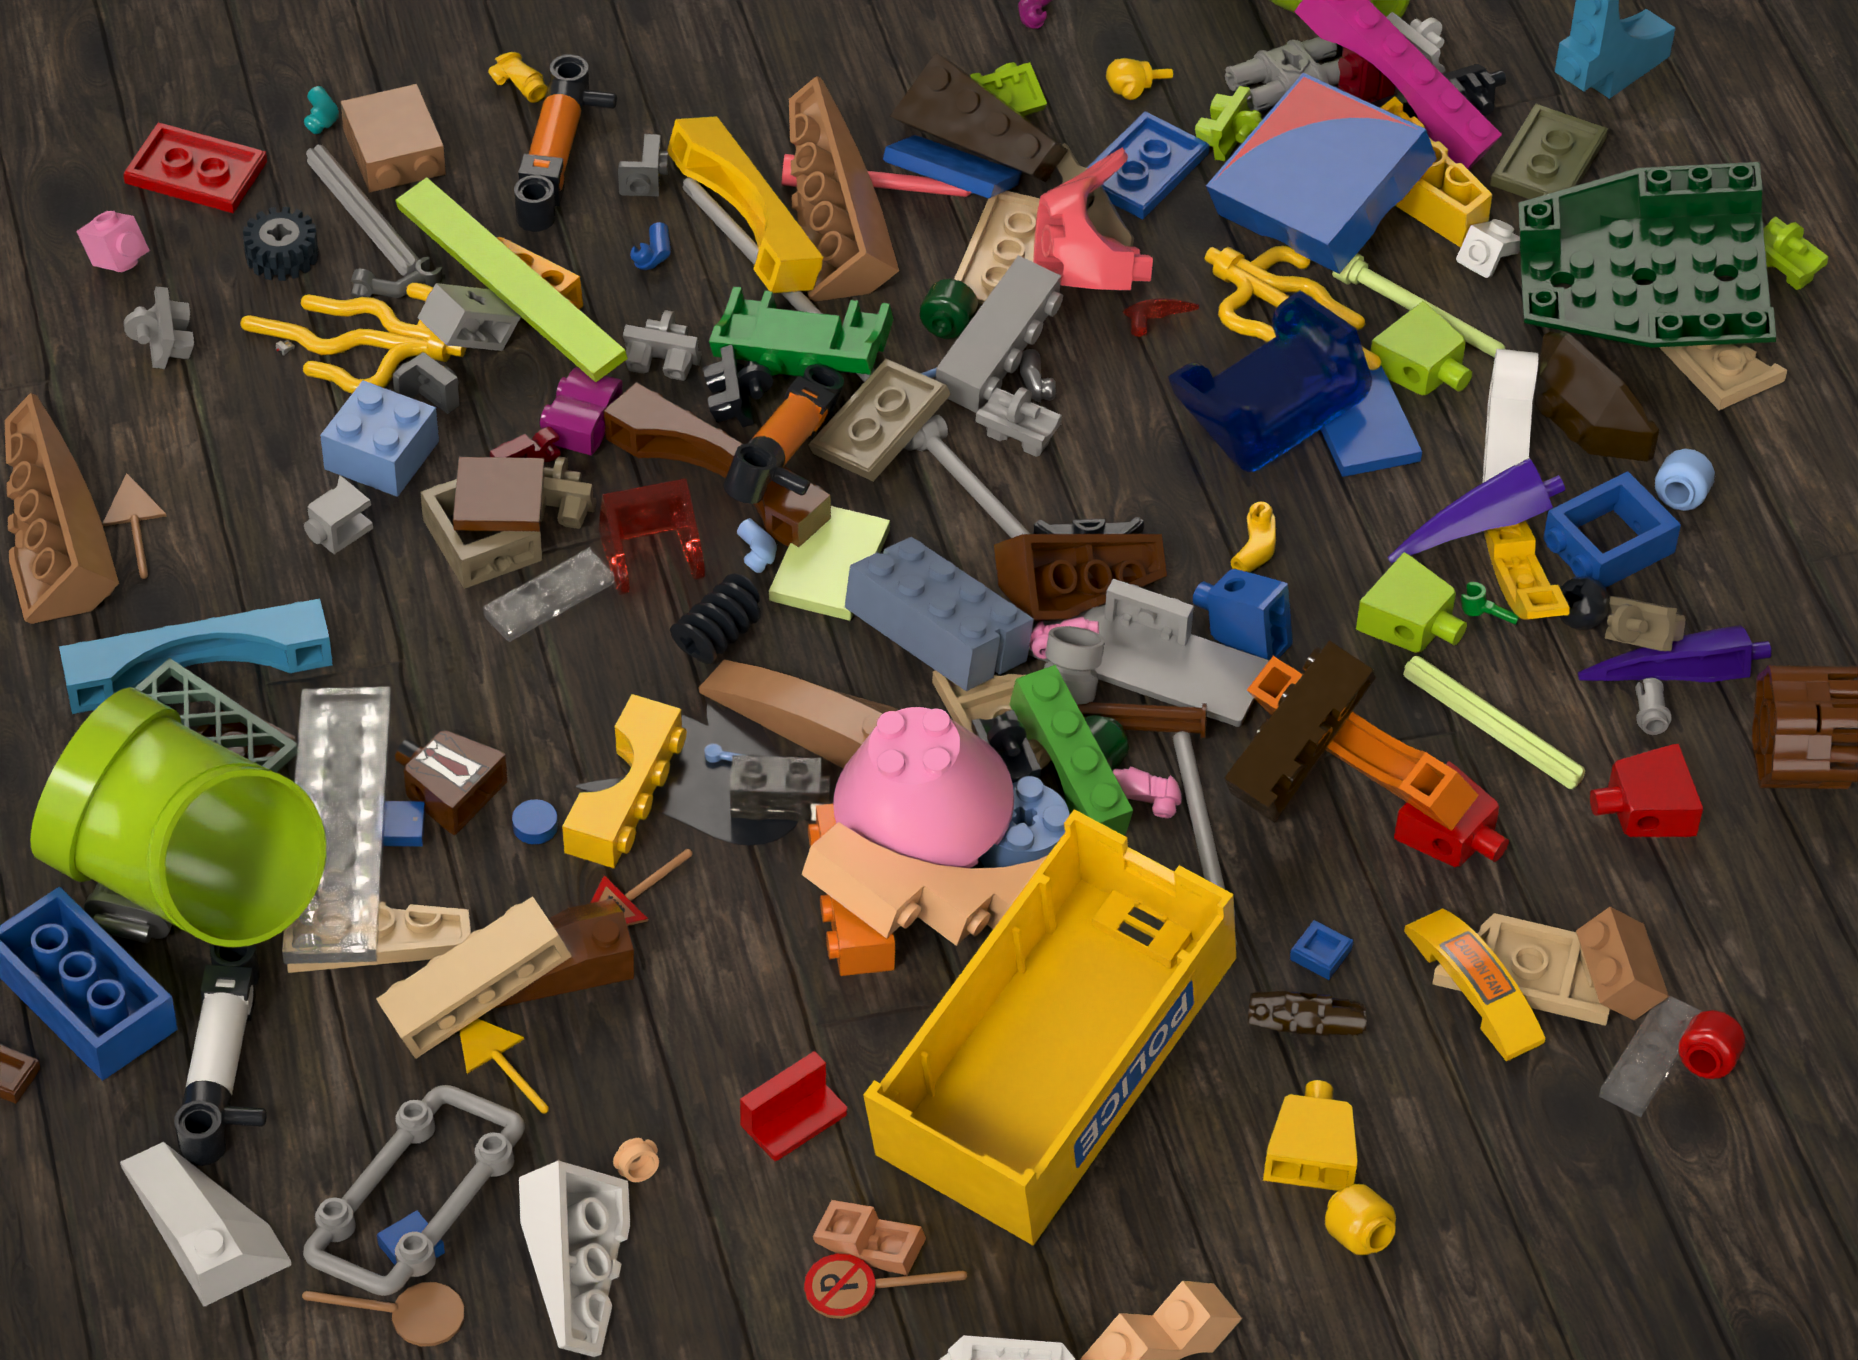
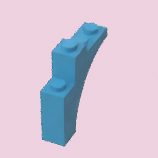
M1576 0L1570 36L1559 43L1555 73L1582 91L1592 87L1610 99L1670 57L1675 27L1648 9L1634 16L1620 19L1619 0Z

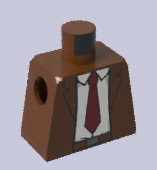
M447 730L440 731L425 747L410 738L405 739L399 745L395 754V761L405 766L403 772L405 791L411 801L425 802V812L454 836L508 782L506 754Z

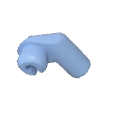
M750 518L744 520L737 529L738 536L749 544L751 548L750 553L744 557V563L756 573H761L767 564L771 565L773 563L777 545L771 535Z

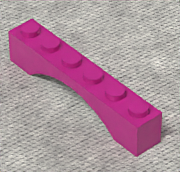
M1302 0L1294 11L1321 39L1337 43L1354 51L1387 76L1409 102L1419 121L1427 130L1428 136L1434 142L1440 141L1448 149V156L1455 164L1462 163L1469 170L1502 135L1369 0Z

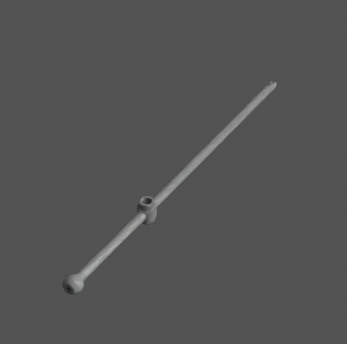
M689 177L684 179L683 190L755 265L758 245L696 180ZM801 291L781 293L797 311L822 314ZM856 373L864 382L870 376V374ZM940 415L932 416L904 448L908 451L915 449L924 451L928 449L1011 538L1022 534H1030L942 441L948 435L946 422Z

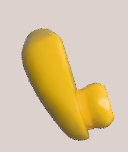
M1256 502L1251 505L1247 515L1249 540L1231 559L1232 569L1250 573L1265 564L1274 555L1276 545L1275 516L1272 507L1266 502Z

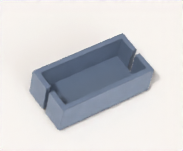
M913 537L885 548L883 554L877 552L850 565L845 608L963 690L968 691L994 678V672L1002 674L1027 661L1034 619Z

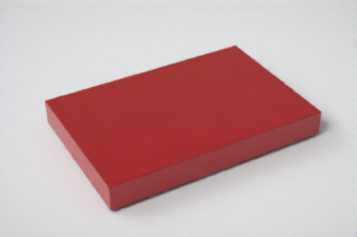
M158 122L123 173L124 182L128 185L234 213L267 163L266 151Z

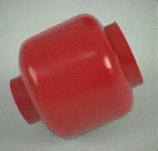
M1716 1010L1702 1011L1694 1016L1679 1041L1678 1054L1682 1063L1690 1072L1702 1078L1719 1079L1733 1070L1745 1048L1746 1036L1742 1026L1735 1018L1725 1012Z

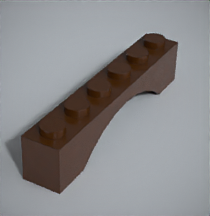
M637 382L604 410L606 440L637 458H663L683 461L704 467L726 478L737 447L742 445L739 441L728 436L722 429L709 425L697 418L691 411L678 407L666 400L660 393L651 391ZM786 466L783 467L784 469H786V470L792 472V471H791L789 468H787ZM771 481L763 500L759 503H754L762 518L765 531L772 538L788 547L790 543L800 547L831 519V495L822 487L811 483L806 494L800 496Z

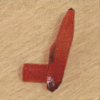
M1156 298L1137 302L1122 312L1131 318L1132 335L1140 337L1147 334V319L1163 318L1171 314L1198 310L1199 304L1168 298Z

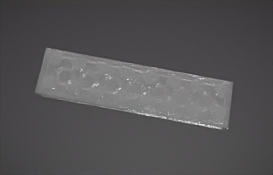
M390 687L302 689L295 783L307 793L319 812L325 831L326 859L323 875L313 899L304 912L284 930L282 950L284 964L377 962L391 717Z

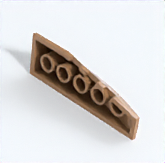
M816 76L789 98L790 142L796 146L794 159L791 160V175L796 177L797 192L792 194V209L797 211L798 224L823 256L822 269L818 273L814 289L807 290L809 299L814 302L871 294L899 272L884 215L865 164L825 83L820 77Z
M30 393L5 419L6 464L13 466L10 480L7 482V497L14 500V513L8 517V531L15 534V546L9 550V564L24 621L34 624L93 611L106 597L111 595L119 581L102 522L83 476L59 430L38 396Z
M723 660L699 687V693L740 713L842 768L845 767L877 726L878 718L885 712L898 711L894 707L827 689L790 675L729 660Z

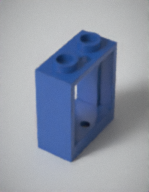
M1627 471L1549 510L1543 540L1553 553H1557L1571 567L1576 577L1588 576L1600 581L1606 588L1675 553L1681 524ZM1614 510L1638 536L1602 553L1578 527Z

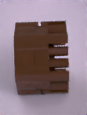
M1767 665L1766 669L1757 675L1752 724V746L1760 788L1849 789L1852 782H1858V767H1855V763H1858V729H1840L1858 728V680H1854V678H1858L1857 666Z

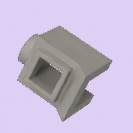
M339 474L337 487L329 490L307 506L309 520L304 523L305 532L314 543H321L330 552L336 554L373 529V522L361 513L371 506V501Z

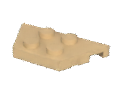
M935 670L933 671L932 683L953 721L973 733L971 729L972 720L979 718L985 720L993 719L1006 711L1012 710L1009 703L1015 680L1025 675H994V678L965 691ZM1028 740L1042 769L1052 759L1037 740Z
M1496 913L1481 925L1480 931L1477 934L1508 970L1531 1008L1606 1026L1610 1009L1599 1002L1576 932ZM1441 964L1438 965L1435 969L1432 984L1461 991Z

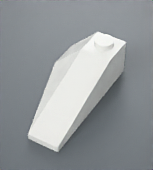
M162 1142L120 1162L124 1173L203 1306H207L291 1266L289 1256L268 1223L166 1143Z
M558 1160L519 1177L520 1223L558 1347L596 1357L602 1353L612 1309V1303L608 1297L611 1282L619 1277L621 1263L617 1261L620 1242L627 1240L630 1229L628 1181Z

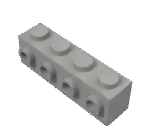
M1019 255L936 368V380L946 384L951 393L947 399L977 413L987 400L990 399L994 389H1001L1002 379L1007 372L1013 373L1019 366L1024 348L1028 343L1033 345L1039 338L1044 320L1048 315L1053 317L1059 310L1063 300V294L1060 293L1061 275Z

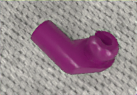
M1020 0L1018 10L1022 24L1030 29L1041 27L1047 18V11L1043 12L1042 8L1053 0Z

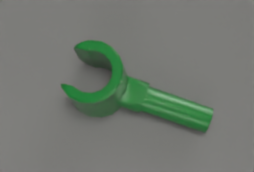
M1469 582L1467 584V595L1461 594V606L1464 613L1468 616H1479L1485 612L1514 625L1517 624L1520 618L1515 613L1487 600L1485 586L1481 583Z

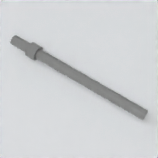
M1178 732L1173 736V742L1204 879L1225 889L1191 737L1188 732Z

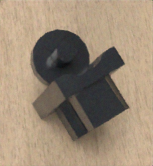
M731 344L720 348L722 361L703 367L706 383L712 393L724 389L727 390L707 397L708 405L717 423L737 417L741 426L746 427L754 424L750 395L753 399H760L763 393L772 387L773 377L767 367L759 365L756 361L748 362L746 367L737 363L735 349Z
M1014 710L1006 711L993 719L985 720L979 718L972 720L971 729L973 733L986 741L1000 755L1007 766L1012 783L1018 782L1019 779L1025 776L1041 777V768L1027 740L1026 730L1018 720Z

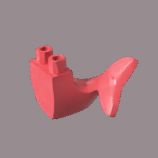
M1123 148L1116 150L1083 173L1040 196L1036 218L1033 262L1061 275V286L1100 290H1131L1132 281H1151L1153 258L1149 255H1141L1140 249L1137 247L1124 246L1114 238L1102 236L1091 222L1086 207L1089 193L1103 185L1127 161L1128 155Z

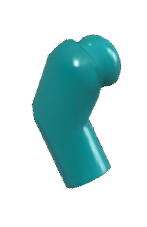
M316 86L307 95L313 107L310 110L311 114L304 118V125L313 134H320L325 127L329 128L338 119L339 110L322 86Z

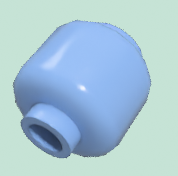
M1681 449L1671 453L1666 457L1655 477V490L1659 499L1674 510L1687 511L1698 507L1704 502L1714 483L1715 471L1712 463L1705 455L1696 450Z

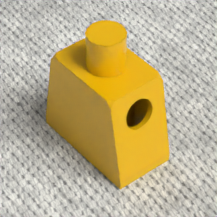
M1314 1080L1306 1084L1304 1096L1293 1094L1285 1096L1267 1148L1263 1181L1336 1191L1354 1184L1357 1168V1150L1352 1105L1345 1101L1332 1100L1334 1089L1331 1084L1321 1080Z

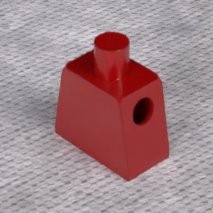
M1679 743L1617 760L1613 764L1608 787L1592 789L1590 791V805L1593 814L1599 816L1617 813L1622 830L1629 837L1697 836L1703 806Z
M1448 761L1446 765L1457 771L1479 796L1452 831L1409 803H1406L1398 811L1394 839L1453 867L1462 866L1475 851L1496 862L1504 854L1509 844L1507 838L1495 831L1499 805L1495 799L1464 772Z

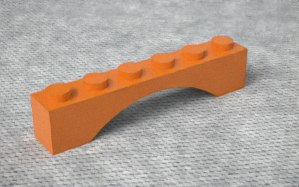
M1272 656L1248 687L1247 691L1272 715L1279 707L1278 702L1291 683L1296 684L1303 674ZM1354 712L1351 713L1326 749V751L1451 831L1479 796L1457 771L1427 752L1417 750L1393 738Z

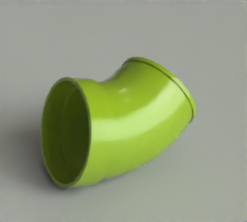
M133 687L124 688L108 697L90 714L74 734L58 759L43 789L35 811L30 838L32 853L38 860L75 881L86 882L92 879L205 942L224 947H242L257 944L276 936L289 927L304 912L313 899L323 875L326 859V838L321 817L313 801L302 788L290 779L184 726L176 710Z

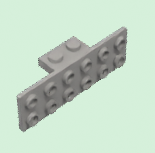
M1116 579L1112 580L1107 589L1106 605L1101 604L1069 618L1084 617V619H1089V621L1099 622V635L1105 640L1101 665L1094 669L1097 671V678L1099 680L1178 707L1202 708V703H1207V717L1236 727H1240L1243 724L1255 700L1247 691L1248 687L1269 662L1267 659L1191 634L1193 605ZM1033 621L1032 629L1041 621ZM1043 621V622H1044L1045 625H1051V624H1054V625H1055V624H1061L1063 621ZM1029 646L1028 655L1040 659L1033 654ZM1040 659L1046 662H1050L1048 659Z

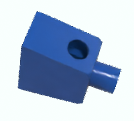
M1232 569L1215 585L1203 581L1195 589L1193 604L1209 611L1211 635L1222 644L1270 660L1272 656L1279 659L1293 644L1287 583Z

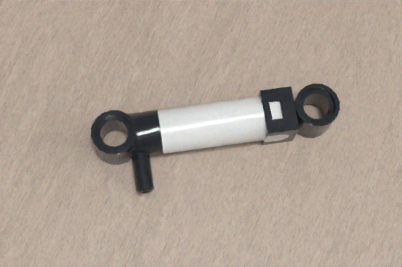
M210 944L212 965L205 966L200 991L203 1005L182 1107L174 1117L179 1153L192 1165H210L223 1156L226 1149V1124L263 1127L266 1124L267 1112L264 1108L230 1106L246 1021H251L256 998L255 985L260 977L256 944L242 947H224Z

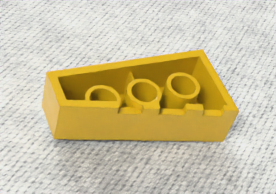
M1395 96L1380 107L1424 128V125L1415 116L1410 118L1403 111V104ZM1429 137L1437 159L1408 194L1395 206L1461 248L1471 225L1489 221L1492 193L1462 163L1455 164L1448 156V149L1440 141L1434 142Z

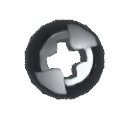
M1580 576L1568 580L1561 586L1560 589L1570 609L1569 615H1561L1559 617L1567 626L1577 630L1592 629L1599 625L1608 615L1610 598L1600 581L1588 576Z

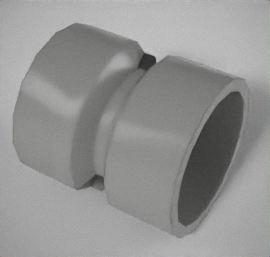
M1071 626L1055 627L1048 634L1045 656L1050 662L1045 663L1044 668L1056 665L1076 704L1093 702L1098 684L1097 671L1094 669L1098 668L1102 662L1105 645L1104 638L1088 629Z

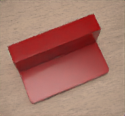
M815 1051L740 1098V1126L774 1161L780 1160L847 1115V1106L826 1085V1062Z

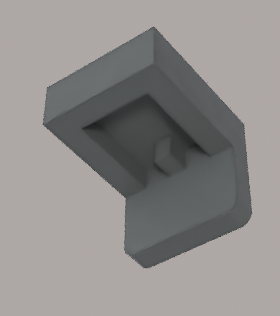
M644 134L642 162H619L618 180L620 195L659 196L660 175H668V151H661L659 134Z
M424 352L411 361L402 364L393 373L394 392L410 398L420 393L446 414L460 406L459 381L452 369L440 365Z

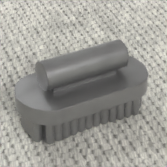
M100 883L96 885L94 892L88 896L84 904V911L112 936L149 943L151 938H165L172 926L168 921Z

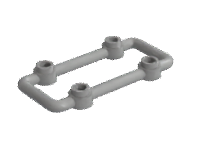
M440 1085L433 1088L421 1101L409 1100L403 1103L396 1114L397 1131L341 1199L329 1198L320 1204L315 1213L317 1229L304 1245L303 1256L306 1262L313 1268L381 1296L396 1293L405 1285L410 1277L422 1276L431 1271L436 1262L434 1247L490 1176H501L513 1167L514 1155L512 1148L522 1137L525 1130L524 1120L520 1114L451 1085ZM442 1104H450L505 1127L501 1133H488L480 1138L475 1147V1166L421 1233L409 1232L400 1238L395 1247L397 1263L387 1276L378 1275L324 1251L330 1242L343 1241L354 1233L356 1228L355 1211L411 1143L424 1142L434 1134L435 1123L433 1115Z

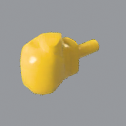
M1127 58L1114 60L1109 64L1106 71V79L1113 92L1123 95L1128 100L1138 98L1144 88H1150L1153 79L1173 78L1172 69L1152 70L1148 61L1140 62Z

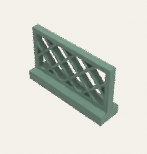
M171 658L166 660L135 687L163 704L184 703V715H180L184 726L190 728V726L216 724V737L206 738L225 748L248 746V759L273 772L279 771L299 753L296 742ZM170 676L183 683L184 691L158 693V687ZM210 701L215 705V712L190 714V702ZM241 722L248 728V734L222 736V724ZM274 744L280 748L272 757L254 758V745Z

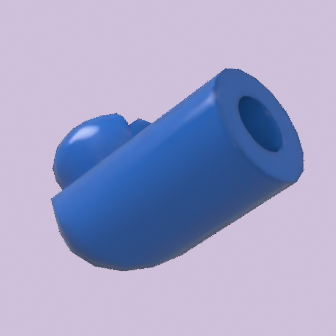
M659 222L650 226V245L640 243V250L635 246L632 248L630 257L637 268L651 270L670 256L669 228L665 223Z

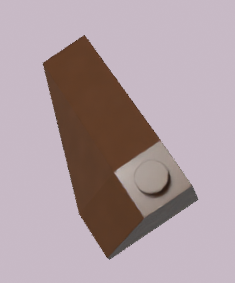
M1022 534L994 544L999 588L1017 608L1032 617L1033 621H1064L1106 603L1107 589L1113 579L1142 587L1167 576L1162 534Z

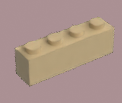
M532 896L525 902L512 906L502 917L485 928L471 933L465 941L447 953L434 957L424 968L405 980L394 983L387 992L376 998V1000L414 1058L417 1059L572 956Z

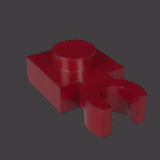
M545 427L539 430L532 439L523 434L511 441L502 443L490 451V457L544 458V462H550L561 455L560 450L553 444L560 440V436L551 427Z

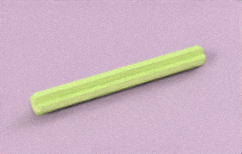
M1414 656L1405 665V678L1568 789L1576 788L1583 780L1585 774L1583 766L1422 657Z

